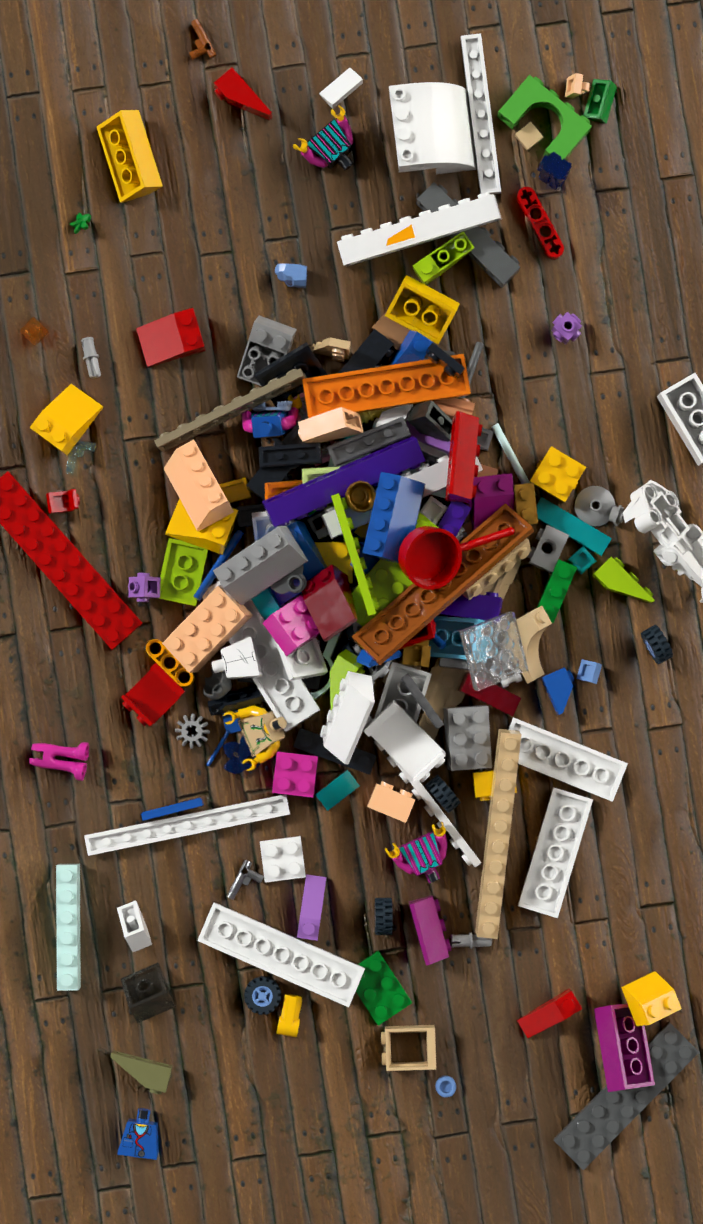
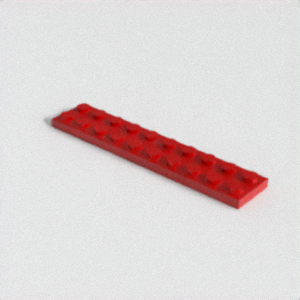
M7 471L0 477V524L110 649L114 650L139 628L143 622L11 473Z

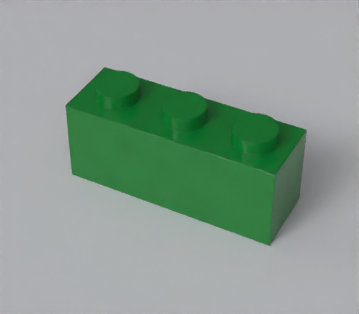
M558 559L553 572L550 574L536 607L543 606L552 624L577 570L576 566Z

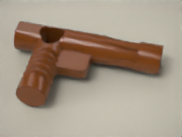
M193 20L191 24L199 39L195 40L197 49L189 52L191 59L194 60L206 53L209 58L215 57L217 54L199 20ZM209 45L211 49L207 50L205 47Z

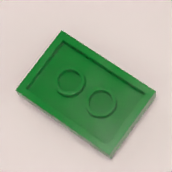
M379 950L357 964L364 967L365 970L356 993L378 1026L413 1003Z

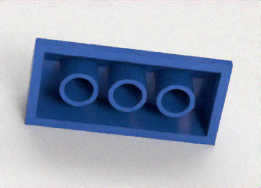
M381 472L362 552L365 556L399 563L398 554L404 538L416 528L425 483L404 476Z

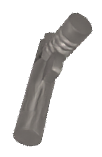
M244 860L227 894L228 898L234 900L242 883L248 885L252 878L259 883L262 882L264 876L250 869L252 865L250 861ZM244 867L248 870L247 874L242 873Z

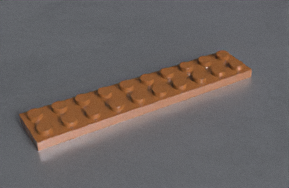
M505 503L462 540L460 544L509 527L514 528L515 533L513 535L462 552V561L456 576L441 588L427 590L413 583L352 636L353 640L379 665L383 664L534 532L533 527Z

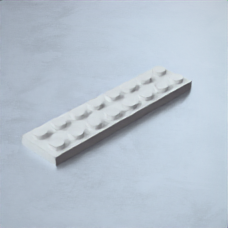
M219 581L207 589L206 593L202 597L203 600L217 586H222ZM249 600L243 605L253 616L234 634L229 642L232 645L248 637L255 639L263 677L252 679L276 718L283 717L286 720L287 726L284 728V731L287 732L321 709L302 679L289 681L276 641L263 625L265 620L253 601Z
M215 902L210 909L197 940L347 1007L351 1004L365 970L360 965Z

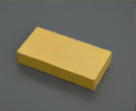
M246 477L219 484L229 503L251 498L250 491L246 486L248 484Z

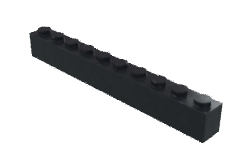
M374 329L339 373L381 367L384 360L388 361L394 354V343ZM307 412L303 415L299 422L308 419ZM297 434L293 444H304L305 442H302L299 434ZM302 465L297 466L296 470H299ZM291 466L260 468L246 485L247 489L264 501L265 483L290 481L292 478L290 474L294 470L288 469Z

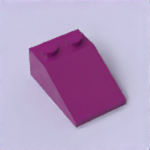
M512 473L474 477L473 485H477L476 497L472 498L469 503V507H471L472 532L505 503L514 510Z

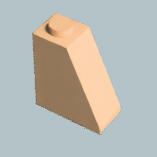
M343 407L298 422V434L302 442L322 443L363 433L360 414Z

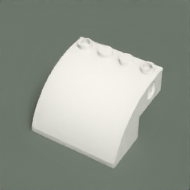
M440 82L389 86L399 173L436 168V174L477 169L467 89L459 85Z

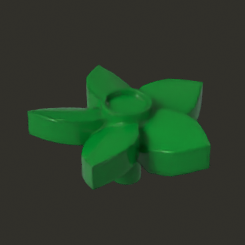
M78 213L76 216L77 220L70 223L72 227H75L74 233L77 234L81 228L83 230L88 229L87 223L90 222L91 215Z

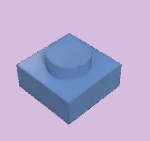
M582 659L576 679L597 684L602 664Z

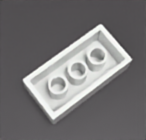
M693 373L659 393L657 398L699 466L703 464V384L697 374Z

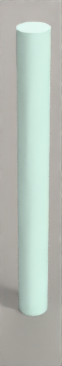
M499 423L493 425L491 428L521 484L530 483Z

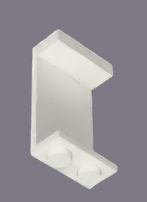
M394 699L364 727L363 732L368 737L372 736L413 778L415 784L419 781L424 782L430 776L429 771L434 766L436 768L440 767L445 761L446 752Z

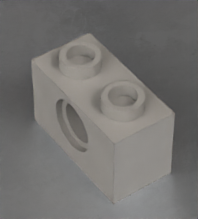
M546 525L544 529L540 528L536 539L539 540L536 548L532 546L531 552L527 556L530 558L528 564L551 574L569 535L549 525ZM542 544H550L552 552L550 554L544 553L541 549Z

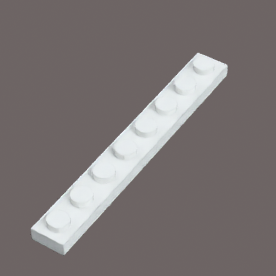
M481 33L461 36V46L480 194L489 192L490 195L501 194Z

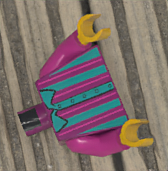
M441 822L442 827L436 829L433 824V831L399 847L392 843L394 849L388 851L385 848V851L393 859L397 867L408 874L415 873L416 876L424 873L428 882L432 883L440 879L435 867L442 865V860L446 858L448 842L444 823Z

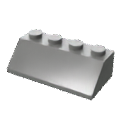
M278 526L214 569L213 572L223 589L239 604L243 605L308 562L289 528L287 526Z

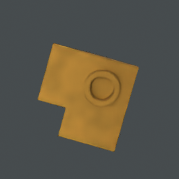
M429 640L400 649L402 657L398 658V663L429 667L431 655Z

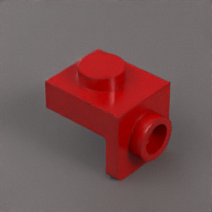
M76 489L46 494L49 514L73 512L79 508L80 497L76 493Z

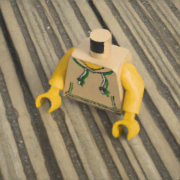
M254 705L239 709L236 713L228 711L223 715L229 714L232 716V721H227L225 724H232L237 718H240L238 724L252 757L256 756L254 759H245L242 764L248 761L252 763L251 768L246 771L254 770L259 762L262 764L276 755L280 747V741L285 738L283 729L286 728L287 723L283 717L276 718L273 711L267 712L266 709Z

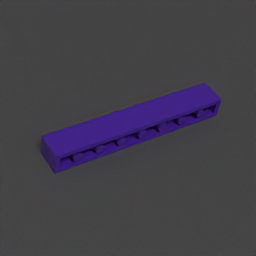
M410 436L339 467L334 471L262 501L274 527L286 526L292 519L297 518L299 520L307 517L308 512L325 509L327 504L333 502L332 495L339 493L341 498L345 497L347 488L354 482L365 481L372 486H377L381 472L402 475V471L408 468L413 470L420 467L425 458L417 438Z

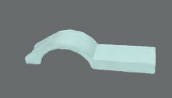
M342 631L328 640L322 655L328 661L330 670L334 664L331 659ZM330 678L321 690L310 692L315 701L329 691Z

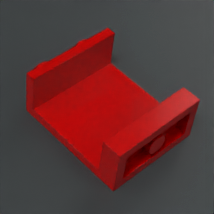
M157 663L150 668L151 670L134 687L121 697L124 700L122 702L123 706L130 712L134 710L138 714L137 720L143 726L148 724L152 727L186 693Z

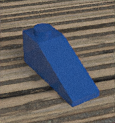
M409 330L389 365L423 360L427 354L428 347L433 342L419 332Z

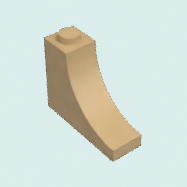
M543 606L498 629L527 684L545 674L540 664L538 648L542 633L552 622Z

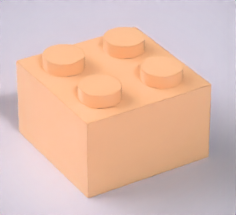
M383 781L381 784L376 783L367 807L406 823L415 799L411 798L413 794L403 789L400 792L392 790L394 786Z

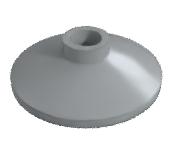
M590 486L583 489L576 497L575 513L580 520L594 527L601 526L609 521L615 501L612 494L605 488ZM593 502L599 503L598 509L592 507Z

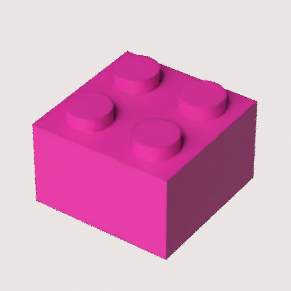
M302 595L272 613L263 622L265 628L286 656L295 652L320 634Z
M277 751L272 793L313 798L318 756Z

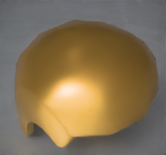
M357 481L350 484L345 493L347 506L359 513L373 509L376 496L373 486L365 481Z

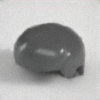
M212 668V676L205 677L203 692L209 699L219 700L228 694L232 687L231 679L226 677L225 671L214 673Z

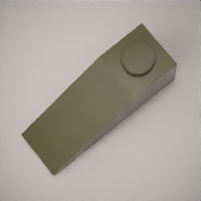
M115 1050L112 1051L110 1057L140 1084L150 1089L149 1092L159 1095L162 1092L166 1093L173 1065Z

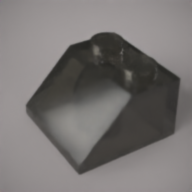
M159 963L121 978L129 1010L137 1023L176 1007L172 992Z

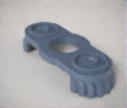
M292 401L278 402L277 407H266V402L252 408V410L290 411Z

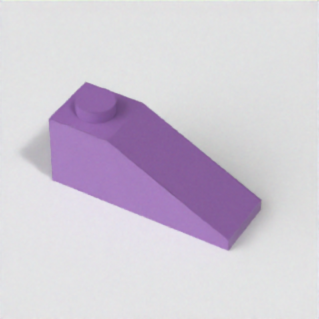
M306 874L297 938L318 941L327 877Z

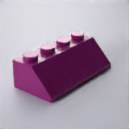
M628 1003L594 1008L608 1092L655 1085L645 1025L636 1026Z

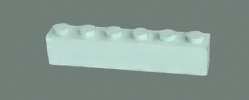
M80 864L56 865L57 991L79 990L81 988Z

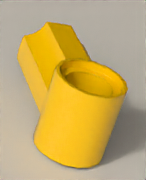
M285 994L277 1034L297 1037L300 1022L299 1013L302 1005L301 996Z

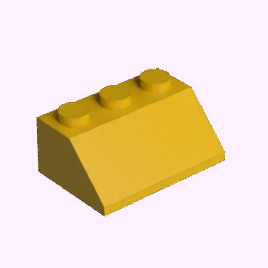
M406 275L385 316L439 344L460 303Z

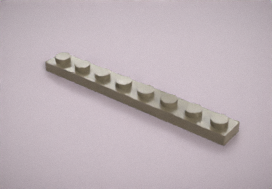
M301 369L290 370L286 373V376L274 378L267 385L256 387L245 396L235 397L231 403L225 406H217L209 414H201L194 421L183 423L172 432L162 433L158 439L154 440L158 449L165 452L301 385L302 379L307 377Z

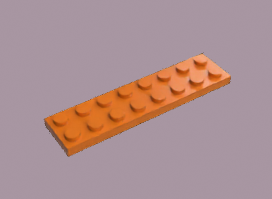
M464 354L451 356L465 368L458 378L456 376H449L443 370L444 367L441 364H435L430 359L302 379L308 418L340 407L360 413L423 403L430 400L436 401L468 396L471 392Z

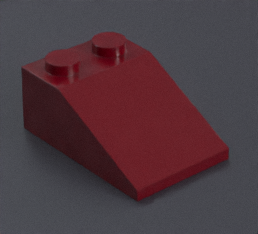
M331 564L307 581V585L302 591L303 600L325 642L358 620L348 575Z

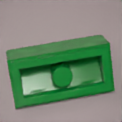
M593 79L583 115L587 119L599 123H607L617 86L611 80Z

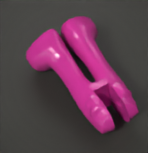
M82 742L78 747H63L47 743L32 744L31 750L44 753L43 759L29 758V764L45 769L71 772L76 780H84L87 763L55 759V756L87 761L89 757V743Z

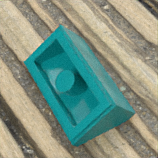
M346 770L316 793L315 796L328 811L360 785L351 773Z

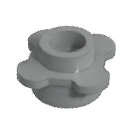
M619 505V507L613 506L609 521L613 522L615 526L624 521V507L622 505Z

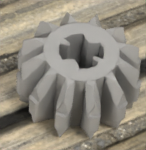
M191 714V721H189L187 715H184L183 719L186 723L178 721L177 724L182 726V729H175V732H182V735L177 736L176 739L181 740L185 738L182 746H186L188 741H190L189 747L191 749L194 748V741L198 747H201L202 744L199 739L201 738L206 742L208 739L202 735L203 733H210V730H203V727L209 725L208 722L200 724L203 720L202 716H199L197 721H195V714ZM194 725L196 726L195 731L198 733L196 736L192 735L190 737L187 729L189 726L192 728Z

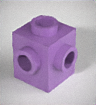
M567 312L564 316L560 314L552 322L554 326L551 331L559 342L567 344L570 340L574 342L581 335V320L573 313L570 315ZM567 323L571 329H566L564 324Z
M137 573V577H129L128 597L137 598V602H149V598H160L161 577H150V573Z

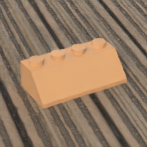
M192 440L177 448L164 467V471L196 530L200 531L234 511L196 442Z

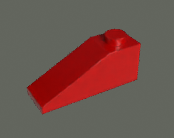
M233 67L214 82L216 89L214 93L221 101L224 99L230 105L267 120L272 119V112Z
M569 988L519 1018L517 1022L526 1037L530 1038L582 1010V1007Z

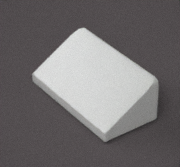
M349 68L319 94L333 109L362 85L363 79Z

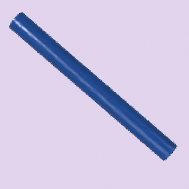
M236 530L228 542L224 554L219 556L193 597L196 600L200 601L216 577L213 570L226 562L244 533L242 531Z

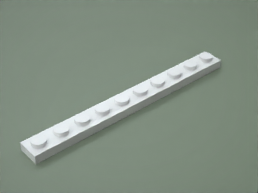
M369 715V717H368V720H367L365 726L372 720V718L370 717V715ZM375 740L374 743L380 751H383L384 748ZM389 754L387 760L393 768L399 767L402 771L399 774L406 784L411 783L414 787L412 793L418 800L423 799L427 804L424 808L431 817L435 815L439 820L436 823L438 827L441 828V822L444 823L446 831L452 837L449 841L456 850L458 848L462 850L464 855L461 857L467 865L470 866L472 864L474 867H477L482 862L419 781L415 784L413 778Z
M283 794L84 835L87 853L90 856L289 815L290 810L287 795Z

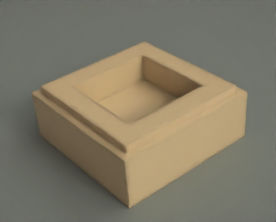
M532 122L515 134V137L526 151L543 139V136Z

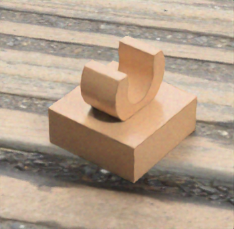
M575 73L567 78L565 98L573 99L585 92H589L590 83L582 82L583 74Z

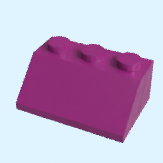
M431 895L409 901L426 966L448 958V952L452 950L449 939L445 940L443 936L446 927L444 920H439L437 912L441 911L438 899L434 900Z

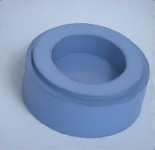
M445 1075L436 1081V1091L440 1096L450 1097L455 1093L456 1083L452 1077Z

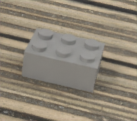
M488 706L443 708L447 769L455 771L492 768Z

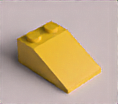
M70 384L39 414L30 428L68 456L103 409V406L73 384Z
M179 498L165 535L223 555L236 523L238 510L233 509V513L197 531Z

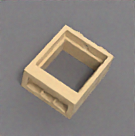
M434 1025L385 1026V1032H381V1045L385 1044L386 1053H382V1065H386V1071L436 1070ZM426 1032L427 1061L391 1063L390 1033Z

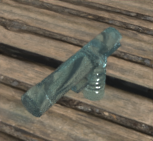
M79 439V445L73 447L69 453L66 474H74L77 457H83L84 450L95 451V443L82 442Z

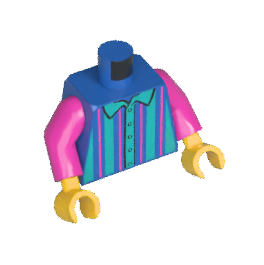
M298 394V397L294 400L292 395L288 396V401H292L290 411L251 413L252 409L242 413L244 431L253 433L254 438L282 436L291 431L297 423L298 409L302 407L300 395Z

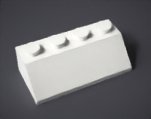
M350 671L347 672L345 679L342 678L340 682V692L334 697L333 709L328 711L327 723L322 726L320 737L323 738V746L344 764H349L375 703L372 676Z

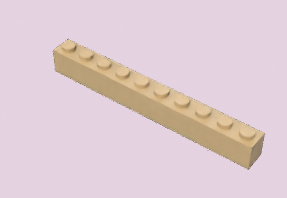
M498 730L475 927L477 937L498 939L522 736L520 731Z

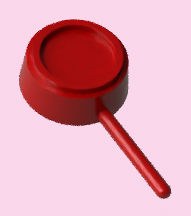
M422 526L411 531L404 538L398 554L399 566L404 575L416 586L427 590L438 589L447 585L456 576L461 565L462 552L511 536L515 533L513 527H509L460 544L457 538L447 530L432 526Z

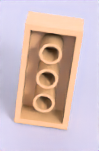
M217 586L162 644L189 673H195L234 636L253 614L244 605L239 604L222 586Z

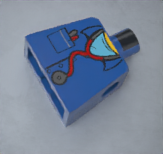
M138 1108L137 1119H128L117 1155L157 1160L159 1154L158 1122L149 1121V1109Z

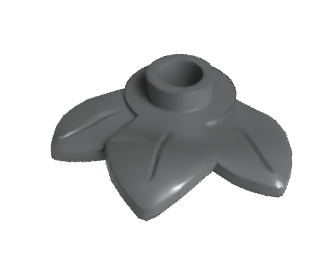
M300 566L270 587L279 594H285L289 591L293 593L302 592L307 585L306 578L303 575L304 566ZM294 579L300 581L299 586L294 585Z

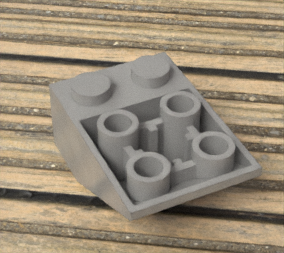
M259 315L254 321L237 377L261 386L255 377V373L290 352L297 329Z

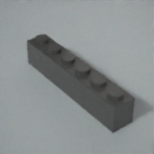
M434 182L416 201V204L423 211L430 210L431 213L439 211L438 207L450 204L451 207L459 205L456 199L452 200L447 195L448 192L442 185H436ZM476 227L464 231L475 247L467 255L503 288L519 272V261L513 255L509 256L504 251L505 247L499 241L494 242L486 228ZM459 233L449 235V237L452 239Z

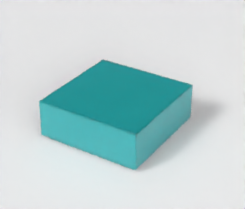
M584 546L567 559L573 566L577 567L580 575L596 562Z

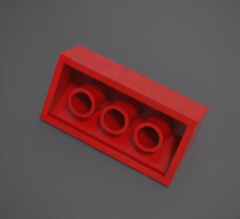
M456 411L452 420L445 501L470 503L472 498L476 497L477 485H473L474 477L478 476L479 466L475 465V459L480 455V445L477 444V437H481L482 424H479L478 417L461 411Z

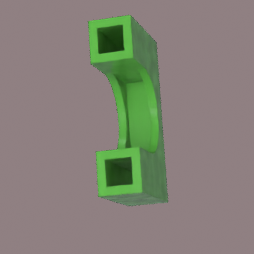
M529 75L498 111L497 117L513 130L525 114L534 108L542 107L553 111L560 120L561 131L546 148L544 156L559 168L590 132L592 126L585 116H579L574 112L575 109L572 105L562 102L555 91L545 88L539 78H533Z

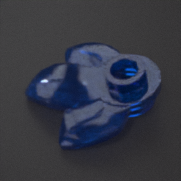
M244 735L241 737L240 743L229 742L223 745L225 754L230 759L223 767L226 771L239 774L245 769L251 768L252 764L248 762L242 764L247 757L252 756Z

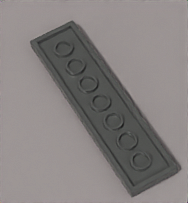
M670 1022L648 1042L655 1085L608 1092L606 1085L553 1139L582 1170L699 1053Z

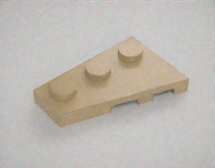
M330 337L322 342L311 344L310 348L316 354L331 356L334 361L344 362V359L349 360L351 342Z

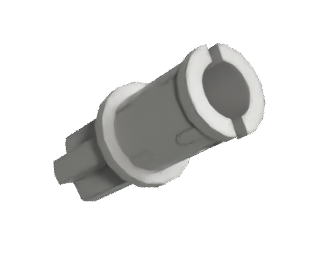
M83 338L81 340L84 351L83 360L86 361L89 377L98 378L101 376L98 363L99 354L96 353L94 338Z
M469 932V935L451 934L450 937L452 939L450 940L451 948L469 947L472 949L473 947H489L492 945V938L477 937L472 932Z

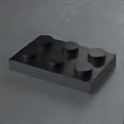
M306 342L255 373V377L263 387L270 380L286 376L288 371L293 369H301L307 378L328 374ZM303 384L271 399V401L277 407L278 402L288 401L289 395H292L293 398L304 392Z

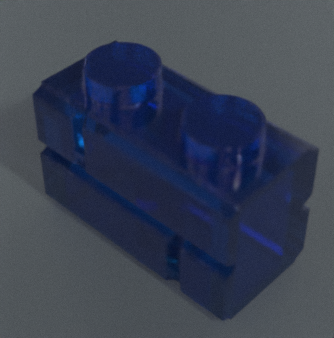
M555 152L551 153L550 156L545 155L539 164V179L546 184L549 183V186L553 189L559 190L567 179L572 164L565 159L562 160L561 156Z

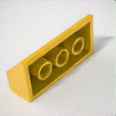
M120 110L97 126L120 203L149 195L163 186L139 110Z

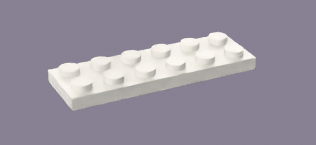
M514 717L512 718L508 730L520 731L522 734L518 764L613 802L628 763Z
M553 787L518 902L519 907L558 918L593 799Z

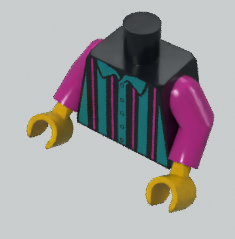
M338 105L340 108L338 115L335 114L333 109L331 110V114L337 118V121L333 119L308 142L305 139L298 138L301 141V147L299 148L296 144H293V148L301 151V154L311 165L332 169L336 164H339L346 171L353 165L352 160L347 156L352 151L353 136L351 127L344 116L345 110Z

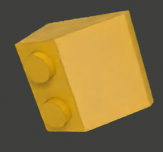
M656 971L621 987L636 1026L651 1025L682 1009L674 989Z

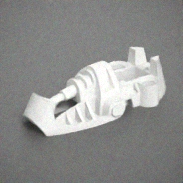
M649 480L631 493V502L623 512L624 521L626 523L635 517V526L641 533L652 532L660 543L653 552L665 566H672L673 570L678 571L677 574L679 576L685 574L690 580H694L702 587L700 603H703V531L695 524L687 525L679 515L682 511L678 507V498L672 491H668L660 484Z

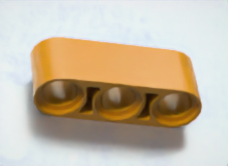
M158 639L150 640L146 645L148 655L178 685L183 687L192 685L195 679L194 674L189 673V682L182 683L179 676L182 672L188 671L162 644V641ZM154 643L161 645V651L158 654L151 652V646ZM170 657L176 661L172 669H168L165 666L166 659Z

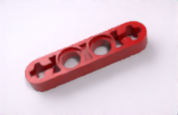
M522 187L517 194V201L547 257L553 260L559 259L564 252V245L535 191L531 187ZM523 192H525L526 194H531L529 198L531 204H533L534 202L536 203L534 205H531L528 209H526V207H528L529 205L528 201L526 199H521L523 196ZM533 209H538L541 212V217L537 220L530 216V212ZM548 227L551 231L550 236H541L540 229ZM553 237L555 238V240L552 241L554 247L560 248L558 250V254H556L555 252H550L552 248L550 242L545 244V242L550 241Z

